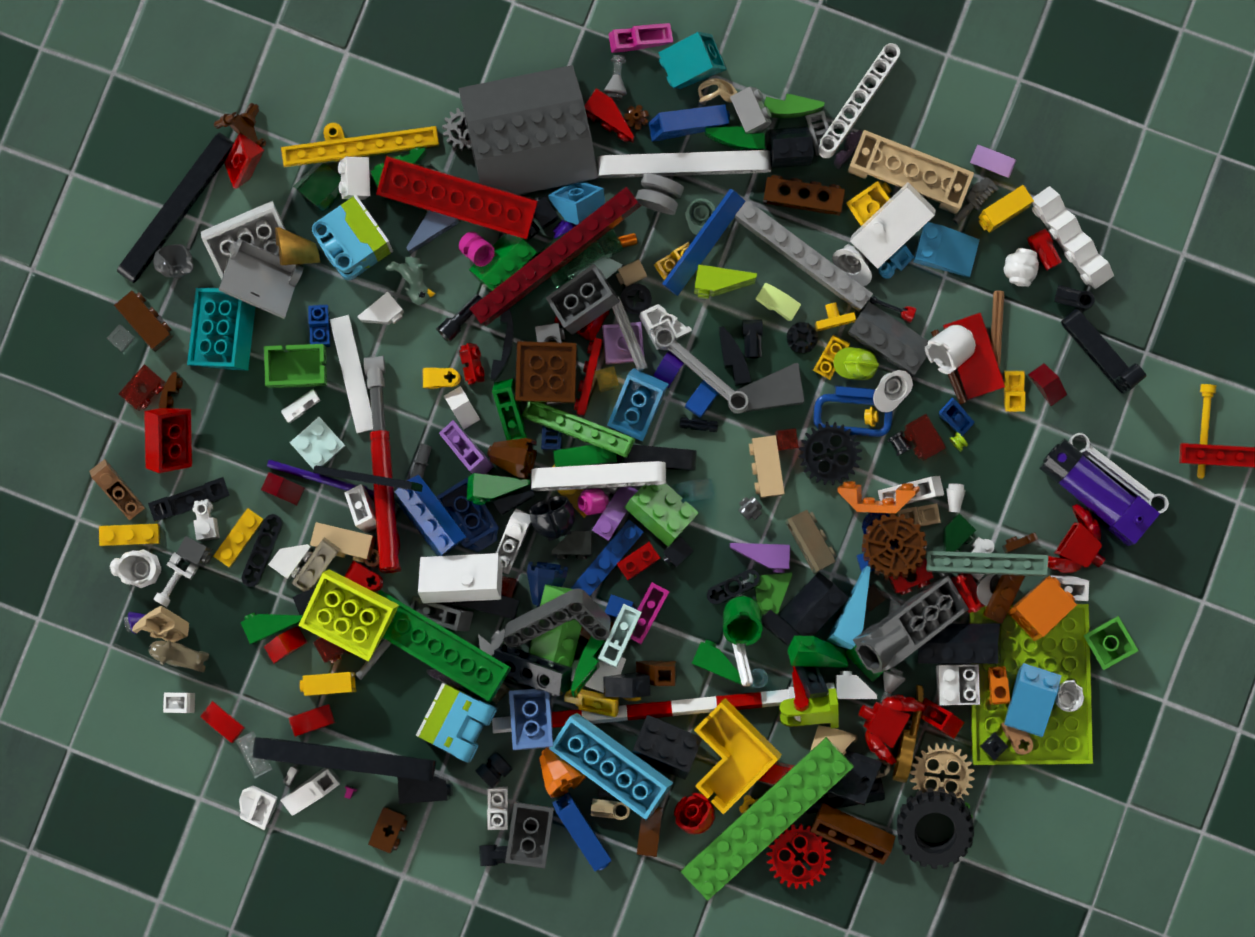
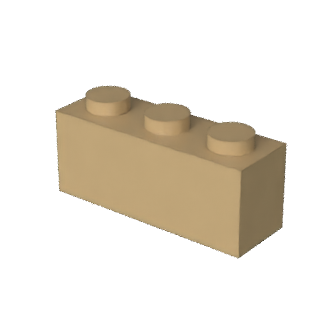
M776 435L752 438V443L749 444L750 456L754 455L755 463H751L752 473L757 475L758 481L754 483L755 493L760 495V499L784 495Z
M315 523L310 545L315 547V549L325 537L340 548L336 556L345 558L346 555L353 556L352 560L363 563L365 559L371 560L376 537Z

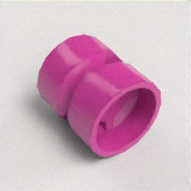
M477 232L466 233L459 242L461 253L476 266L482 267L492 261L495 254L494 247Z

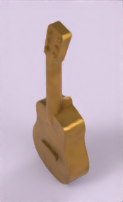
M917 685L916 700L923 703L924 689L922 686ZM914 711L910 729L904 730L901 736L896 758L897 762L893 771V780L906 783L908 780L922 711Z

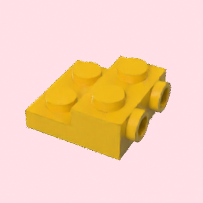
M877 181L846 202V204L862 226L892 198L889 194L892 190L886 182Z

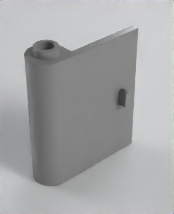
M237 239L236 242L232 241L228 250L231 252L219 291L284 319L294 288L302 275L304 267L298 264L282 266L280 265L279 256L241 239Z

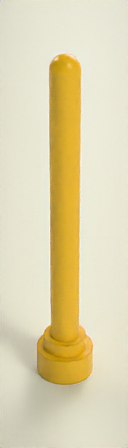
M1200 384V393H1202L1203 397L1200 444L1208 445L1211 397H1214V394H1216V385ZM1198 465L1197 477L1199 479L1205 477L1206 465Z

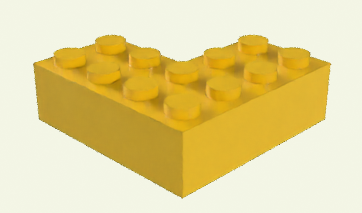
M726 698L694 729L722 758L695 787L707 799L715 792L717 795L712 799L711 803L724 814L782 756Z

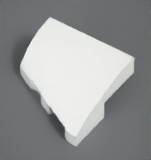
M659 304L641 312L639 315L656 350H659V348L655 344V334L659 329L668 328L672 330L675 341L692 331L689 326L686 327L679 322L678 318L673 314H668ZM666 333L658 336L659 343L663 345L669 344L672 340V337Z
M313 388L281 410L287 422L291 423L321 400Z

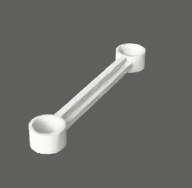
M1077 433L1069 439L1068 442L1072 444L1075 437H1082L1086 442V446L1080 451L1134 494L1144 499L1148 504L1151 505L1154 497L1161 498L1164 501V508L1158 511L1159 513L1167 510L1169 502L1166 496L1154 494L1091 446L1089 438L1085 434Z

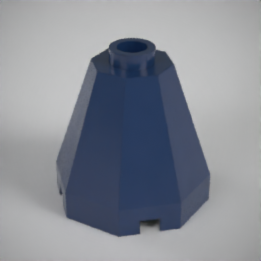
M533 562L528 563V582L532 603L537 605L536 608L540 606L545 584L557 587L563 586L567 577L568 567L564 566L562 570L559 564L537 562V565L533 566Z

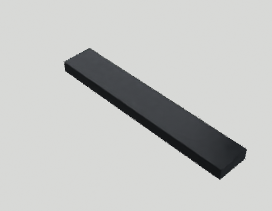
M317 465L314 466L313 473L418 492H422L423 488L422 484Z

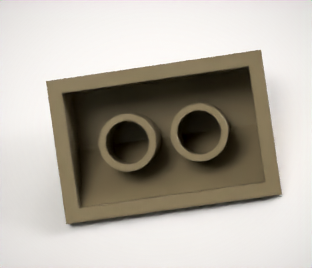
M805 510L786 520L785 523L813 574L836 562L834 558L837 556L833 548H828L825 540H827L826 535L822 529L818 530L815 525L817 519L813 512L809 513L808 510Z

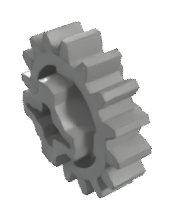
M456 108V114L449 112L450 119L445 117L447 124L442 125V128L447 131L443 135L444 137H449L446 140L448 144L453 142L452 146L454 149L459 145L461 151H463L464 146L471 150L470 140H467L469 138L468 130L465 129L463 136L460 130L463 128L464 122L466 124L464 112H460V109ZM461 118L456 123H453L456 119ZM451 132L457 134L459 136V140L455 139L452 136Z

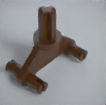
M250 103L245 113L240 115L236 114V112L224 114L219 120L214 122L216 129L230 126L236 133L245 135L260 147L266 146V141L263 138L258 140L255 132V117L259 112L257 104Z

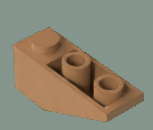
M105 459L89 471L91 478L129 520L145 509L143 504Z

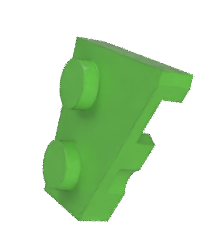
M792 572L761 575V583L755 587L756 602L760 606L761 615H765L769 610L778 614L790 583Z

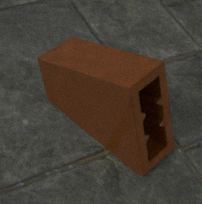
M658 806L653 815L646 820L641 817L637 845L638 855L657 857L663 807Z

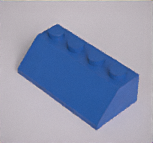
M418 474L407 481L422 484V492L398 488L394 491V500L437 556H445L462 542L466 536Z

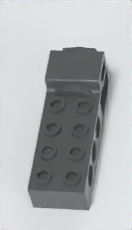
M949 576L936 579L879 623L871 625L853 639L857 646L855 650L868 670H871L873 673L886 671L907 658L969 610Z

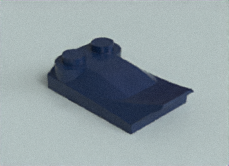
M467 477L436 496V498L466 536L462 541L463 546L479 552L497 541L499 527L485 504L477 505L473 504V501H467Z

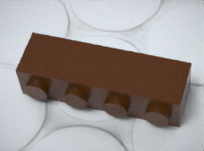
M822 803L811 828V832L883 865L892 851L896 837L825 803Z

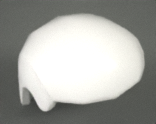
M1074 680L1062 682L1059 685L1055 699L1056 705L1066 712H1073L1079 709L1084 701L1083 688L1077 685Z

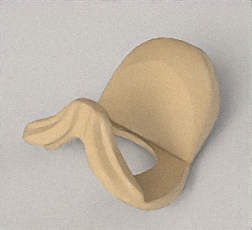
M718 78L708 79L701 83L698 88L699 103L703 106L706 105V101L718 95H721L724 101L732 103L730 97L737 93L732 84ZM711 85L718 86L717 91L703 96L702 89Z

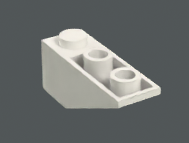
M517 508L509 519L496 553H499L503 563V572L509 574L531 525L530 514Z
M323 768L280 801L293 816L340 785V779L332 768Z

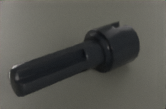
M476 294L453 318H446L436 328L439 334L445 340L451 342L461 332L460 326L473 314L469 308L480 301L482 297Z

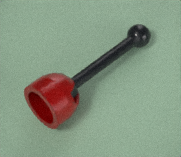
M875 296L870 298L872 304L877 303L900 312L902 319L909 323L912 322L917 308L912 306H906L901 309L880 301Z

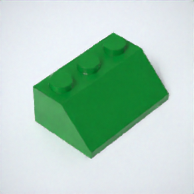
M505 233L493 245L495 254L492 261L482 267L474 264L469 271L490 291H493L538 256V254L523 238Z

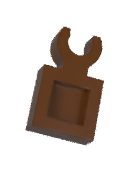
M1035 532L1020 539L1015 536L1005 540L1007 544L1002 547L1004 552L1007 553L1034 542L1038 538Z

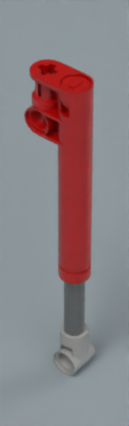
M384 356L364 358V371L368 377L367 388L370 389L373 425V432H370L372 473L375 476L393 478L389 431H386L383 399L385 360ZM373 484L379 569L382 573L401 572L398 560L400 538L396 529L394 488Z

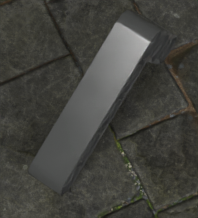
M572 589L508 622L505 626L503 640L506 646L515 648L574 618L593 638L605 640L610 634L611 619L584 590Z

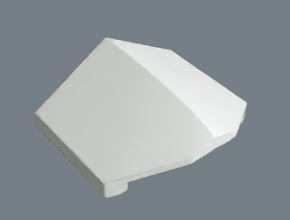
M254 785L244 789L239 799L240 819L265 830L276 808L277 797Z

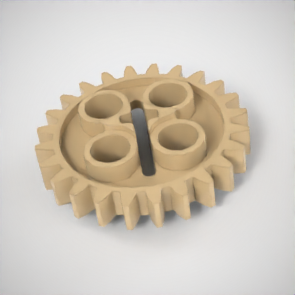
M935 743V749L932 750L930 746H927V753L920 750L923 756H915L918 763H912L915 770L910 771V774L915 775L914 778L910 779V782H916V785L912 787L913 790L919 789L923 793L927 792L925 785L927 780L934 779L937 785L933 791H938L939 788L945 789L946 793H949L945 786L947 782L953 781L957 786L953 791L957 798L961 797L963 799L962 794L969 795L966 788H973L969 781L975 780V778L969 776V774L973 773L974 769H968L972 762L964 761L967 755L960 756L961 749L954 752V745L947 749L946 743H943L942 748H939V745ZM931 759L938 761V767L935 770H930L927 767L928 761ZM951 761L958 763V769L955 772H950L947 769ZM941 770H944V773L946 775H959L960 778L953 779L944 777L943 781H940L939 777L925 776L924 773L931 772L940 774Z

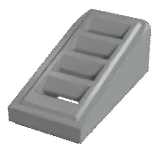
M824 111L805 116L817 156L819 155L818 146L821 139H816V137L824 136L829 128ZM818 120H822V121H823V122H821V123H817V124H813V125H812V123H811V122H815V121H818ZM823 127L825 128V129H823V130H819V131L814 132V130H816V129L823 128ZM829 144L823 145L827 150L832 149V146Z

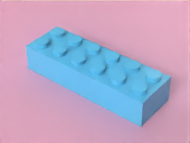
M578 713L569 717L554 740L553 747L549 748L645 820L653 815L673 785L672 781Z

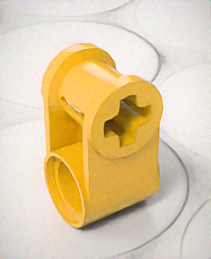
M453 368L422 369L424 389L456 387L461 381L459 372ZM450 373L456 376L455 379H452V382L446 379L450 376Z

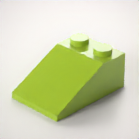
M698 264L694 294H698L697 297L709 299V296L714 297L755 284L757 273Z

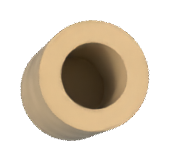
M639 259L617 269L619 273L616 274L620 285L624 284L625 287L647 277Z

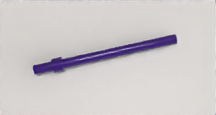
M270 459L267 463L269 468L346 491L357 486ZM364 486L369 496L374 499V490Z

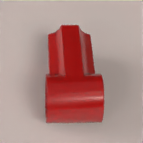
M1045 228L1027 237L1029 246L1037 253L1046 271L1062 262L1052 245L1053 240Z

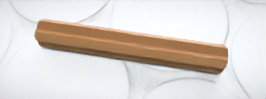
M994 291L991 344L999 367L1001 362L1004 291Z

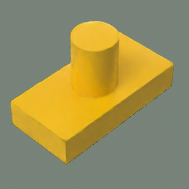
M836 302L827 304L825 307L828 319L816 321L815 327L818 332L855 323V313L840 315Z

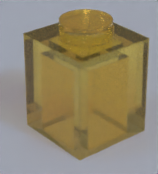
M614 366L595 371L600 393L619 388Z

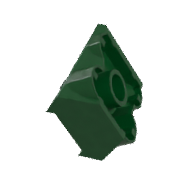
M324 162L316 163L293 187L316 208L323 211L329 209L333 204V200L341 194L339 192L341 176Z

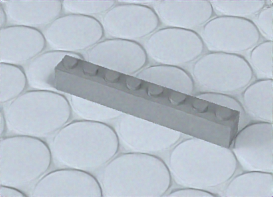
M746 200L736 213L735 220L858 312L863 309L873 295L872 292L750 201Z

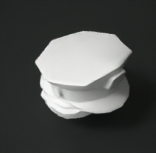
M144 549L125 552L120 559L115 558L110 564L111 573L114 576H118L125 584L135 585L139 588L156 583L161 573L158 557Z

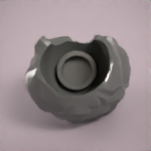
M182 244L164 246L155 252L153 258L155 270L165 277L183 278L190 274L194 268L192 255L189 249Z

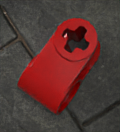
M352 561L344 576L373 592L381 590L384 584L380 575L368 570L367 567L355 561ZM370 579H375L377 584L371 585Z

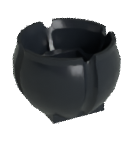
M566 496L549 497L548 502L543 499L530 508L532 526L541 536L551 541L571 534L570 530L575 521V511Z

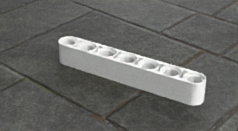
M889 43L882 49L822 137L818 146V153L821 157L830 158L835 154L895 66L900 55V49L896 44ZM886 53H892L894 57L890 58ZM875 68H882L884 72L879 73ZM865 83H871L874 88H868ZM855 98L862 99L864 103H857ZM849 113L853 116V118L848 119L844 116V114ZM834 129H840L843 133L836 134ZM829 144L832 146V149L827 150L823 145Z
M660 461L549 467L531 470V489L533 491L661 485L666 483V463Z

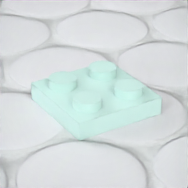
M320 417L314 420L290 442L313 469L316 465L324 466L346 447Z

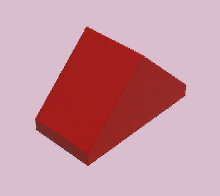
M296 626L275 637L264 646V649L275 664L308 642L299 627Z

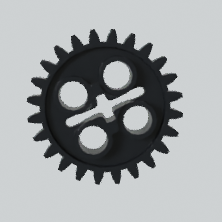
M826 422L825 428H823L819 423V430L816 431L812 427L813 434L805 433L808 439L801 440L805 446L799 447V450L804 451L803 454L798 456V458H804L800 466H807L804 473L810 471L809 478L811 479L816 476V483L823 479L824 485L827 484L828 480L831 481L832 486H834L835 480L842 484V477L849 480V472L855 475L852 468L860 467L855 463L856 460H862L861 457L857 456V453L862 452V450L856 449L860 442L853 441L857 435L850 436L851 429H848L846 432L843 431V424L840 428H837L836 422H834L832 427ZM834 435L840 436L842 440L841 444L837 447L832 446L830 443V439ZM815 442H820L823 445L821 453L817 454L812 451V445ZM844 446L847 447L846 450L834 454L833 459L825 457L817 461L813 460L814 457L827 453L828 448L833 451ZM840 454H846L849 459L848 463L840 465L837 462V457ZM821 461L829 462L830 469L827 472L819 470V463Z

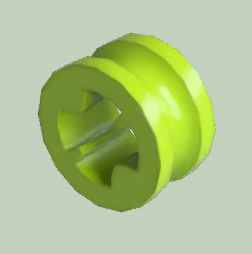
M958 432L955 433V437L949 439L960 452L964 446H968L967 441Z

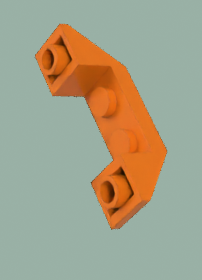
M853 481L843 482L837 488V492L857 512L897 513L920 491V487H915L912 483H904L896 489V501L893 498L875 501V498L871 497L863 498L862 500L861 485H855Z

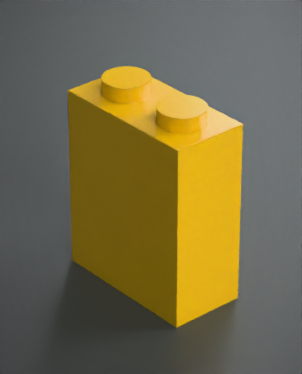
M1022 185L984 209L979 216V224L983 230H987L990 233L1028 209L1034 200L1025 186Z
M355 672L302 676L303 680H300V692H304V696L356 692Z

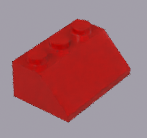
M158 408L144 411L146 469L163 473L192 467L191 409Z

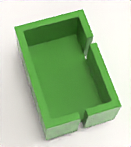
M324 344L286 345L288 352H285V348L282 345L264 346L266 387L327 386V368L324 366L327 364L326 346Z
M666 483L642 486L624 507L667 547L675 541L699 513L688 502L682 503L681 500L683 498Z

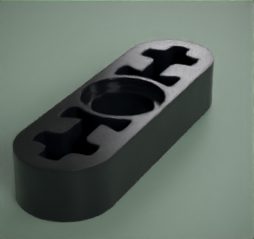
M753 569L744 571L711 587L707 592V599L712 604H722L759 586L762 580L761 575ZM749 574H752L754 576L756 575L757 578L754 579L755 583H744L746 585V588H744L743 582L740 580V578L742 577V580L745 581L750 578ZM736 581L739 584V590L732 593L729 590V585L731 582ZM724 586L725 591L729 596L726 597V594H721L719 596V600L712 599V596H714V591L716 590V592H722L724 591V589L722 588Z

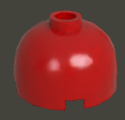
M693 793V796L688 798L685 796L679 801L674 810V816L676 817V824L688 834L697 835L706 832L713 825L715 810L712 803L704 795Z

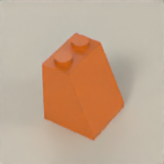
M1050 575L1039 582L1008 611V614L1033 641L1043 638L1077 605L1074 602L1075 598L1068 591L1065 592L1060 587L1061 583Z

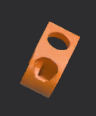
M989 667L990 705L1008 704L1010 702L1006 667Z

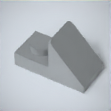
M505 629L495 632L491 638L493 640L492 644L478 635L480 649L493 657L494 650L501 647L504 643Z

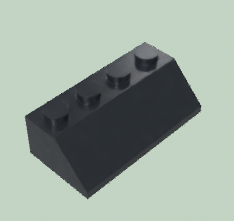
M949 624L918 648V663L1001 664V624Z

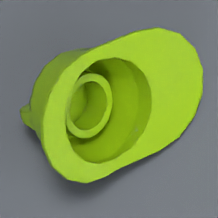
M852 347L839 350L833 361L834 368L841 377L856 380H869L875 375L879 366L876 356L871 351Z

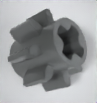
M753 496L750 499L745 497L739 503L741 508L738 511L748 521L751 518L756 520L762 514L759 511L762 505Z

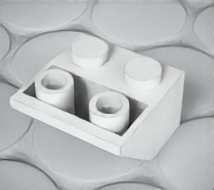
M979 664L936 666L937 705H980Z

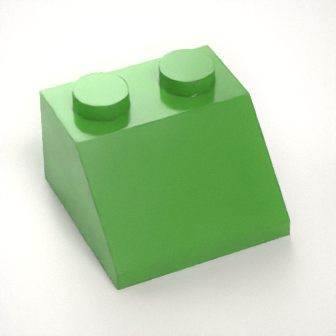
M1119 615L1083 635L1103 670L1139 651Z

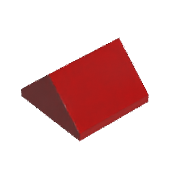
M240 133L224 163L232 186L236 189L250 180L265 150Z

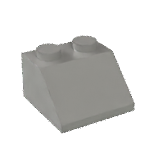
M750 86L730 97L746 133H761L772 123L770 120L771 113L762 102L764 99L763 95L756 87Z

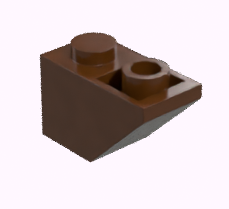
M636 661V672L649 675L650 685L675 686L676 661Z

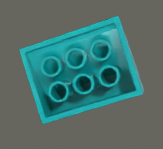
M196 288L187 365L228 370H248L256 306L219 291V288Z

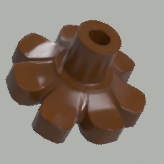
M637 105L636 109L630 106L628 108L629 113L624 114V120L628 121L627 125L629 128L635 125L636 130H641V124L644 126L648 124L646 119L649 116L648 111H642L643 107L641 105Z

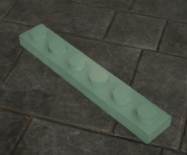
M927 551L926 571L1048 576V555Z

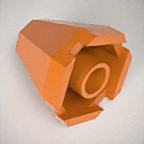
M548 747L541 752L542 755L539 759L545 788L553 799L568 793L570 787L574 789L586 779V776Z

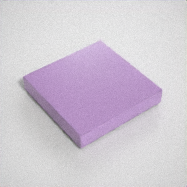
M641 322L630 323L644 356ZM619 324L602 325L606 365L633 363L634 360Z

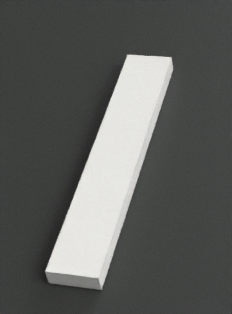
M346 315L330 319L356 433L373 430L371 405L350 317Z

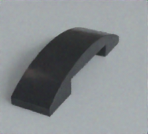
M510 308L501 314L500 323L506 324L507 329L501 361L493 359L490 380L494 382L504 371L512 352L514 325Z
M224 477L204 483L202 486L152 501L148 505L154 522L192 511L194 501L209 499L211 503L230 496Z

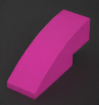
M670 23L615 29L608 34L611 53L634 51L673 43Z

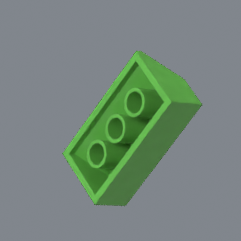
M545 584L540 606L572 589ZM574 618L532 639L528 653L572 667L582 625Z

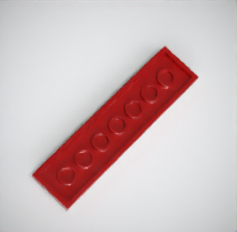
M386 156L376 195L524 239H528L538 204L537 200Z

